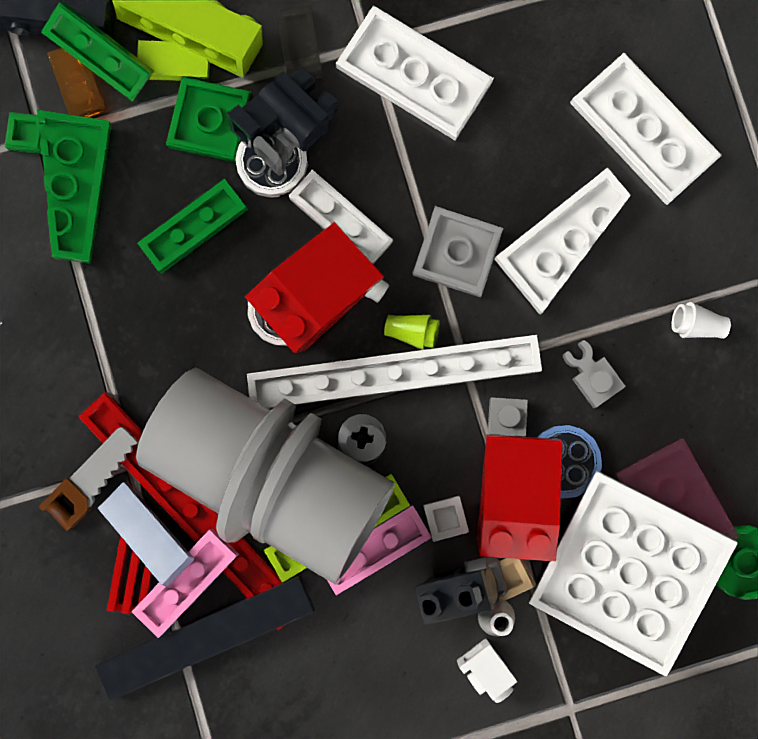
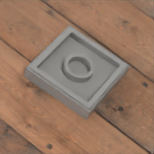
M435 206L413 276L481 297L503 228Z

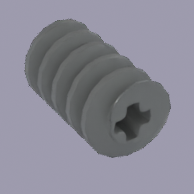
M357 414L348 418L342 424L338 433V450L365 466L373 464L380 457L387 443L383 425L376 418L367 414ZM359 434H364L365 441L370 443H366L364 449L357 448V441L351 439H357Z

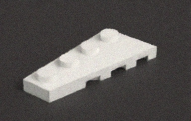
M606 168L496 256L494 260L536 311L542 314L601 233L630 197V194L612 172Z

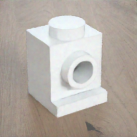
M486 638L457 660L459 668L464 674L469 670L472 671L467 677L480 695L486 691L492 700L498 703L513 692L512 686L517 681Z

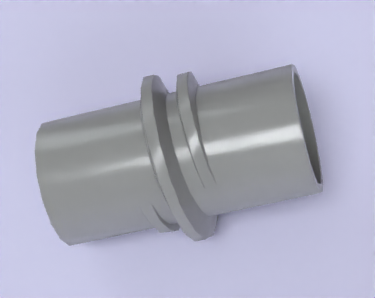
M195 367L185 372L166 392L146 423L136 453L138 465L218 513L216 529L219 538L225 542H237L246 534L251 533L253 538L260 543L271 545L331 583L338 584L368 540L393 493L396 483L319 439L318 435L322 419L310 413L298 425L293 424L296 405L287 399H283L270 410L199 368Z

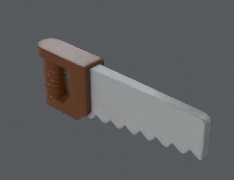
M118 428L71 477L66 478L41 503L39 508L43 512L48 511L67 532L70 531L92 509V504L95 501L94 495L101 493L100 487L107 485V479L114 476L113 470L120 468V462L127 459L126 453L132 452V445L138 444L139 441L126 428ZM63 494L74 504V515L58 501Z

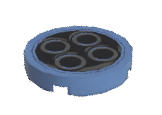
M570 425L554 426L542 432L537 438L561 439L560 498H572L585 493L596 470L600 472L602 468L601 451L594 438L583 429Z

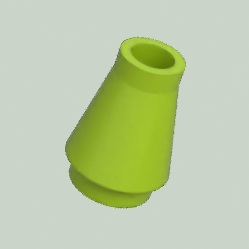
M389 314L385 323L384 335L403 341L421 350H425L426 347L434 349L438 339L440 320L432 319L431 315L395 316Z

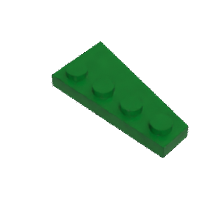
M37 110L41 137L40 148L45 174L43 176L44 186L47 193V214L52 257L59 260L91 264L112 125L108 120Z

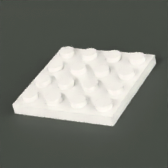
M596 470L557 546L556 561H549L529 600V604L667 677L738 542Z

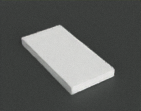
M374 5L336 62V68L455 141L493 82L491 76Z
M625 53L608 66L570 102L666 205L722 156Z

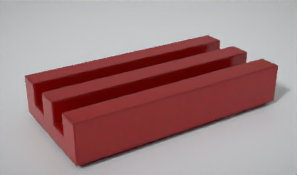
M120 537L107 611H120L124 614H130L137 606L132 605L140 558L134 551L132 552L124 601L120 603V594L129 551V545L122 537ZM146 566L144 568L138 604L151 590L153 574Z

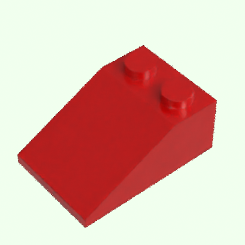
M333 222L272 270L245 298L294 353L306 351L385 276L336 222Z
M486 434L477 531L480 556L556 561L560 528L561 439Z

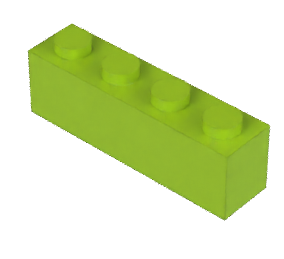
M112 0L118 20L163 41H170L242 78L245 77L263 46L262 25L258 24L250 16L239 15L226 9L220 2L215 0Z

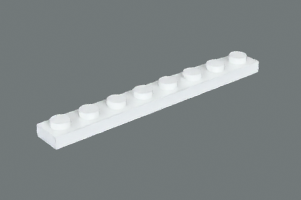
M537 335L249 373L247 374L249 397L270 409L278 405L283 399H287L295 405L536 373L542 371Z

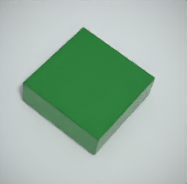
M9 112L4 147L11 151L41 154L40 127L37 115Z

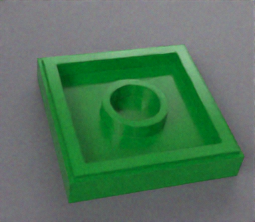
M182 77L166 146L169 149L236 163L238 147L242 141L230 130L227 113L238 104L243 107L251 101L253 97L252 92Z

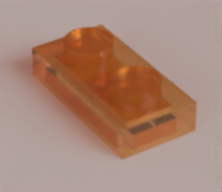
M62 48L47 53L69 115L91 117L107 111L93 71Z

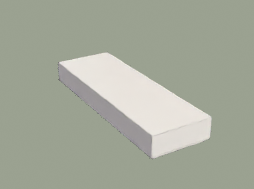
M313 170L289 195V199L323 229L336 222L373 264L393 242L392 238Z

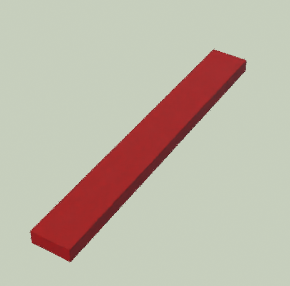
M104 392L79 416L81 421L102 443L120 427L126 428L138 441L144 431L108 392ZM138 444L132 445L133 451L126 453L127 459L121 463L193 541L197 543L211 528L217 532L218 513L140 467L136 460ZM244 537L237 542H227L239 555L222 572L247 598L282 583L277 572Z

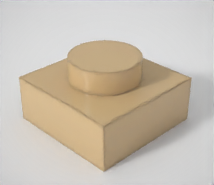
M503 558L499 560L507 586V594L499 597L500 603L536 585L523 559ZM493 574L494 579H495V582H496V587H497V585H498V583H497V578H496V576Z

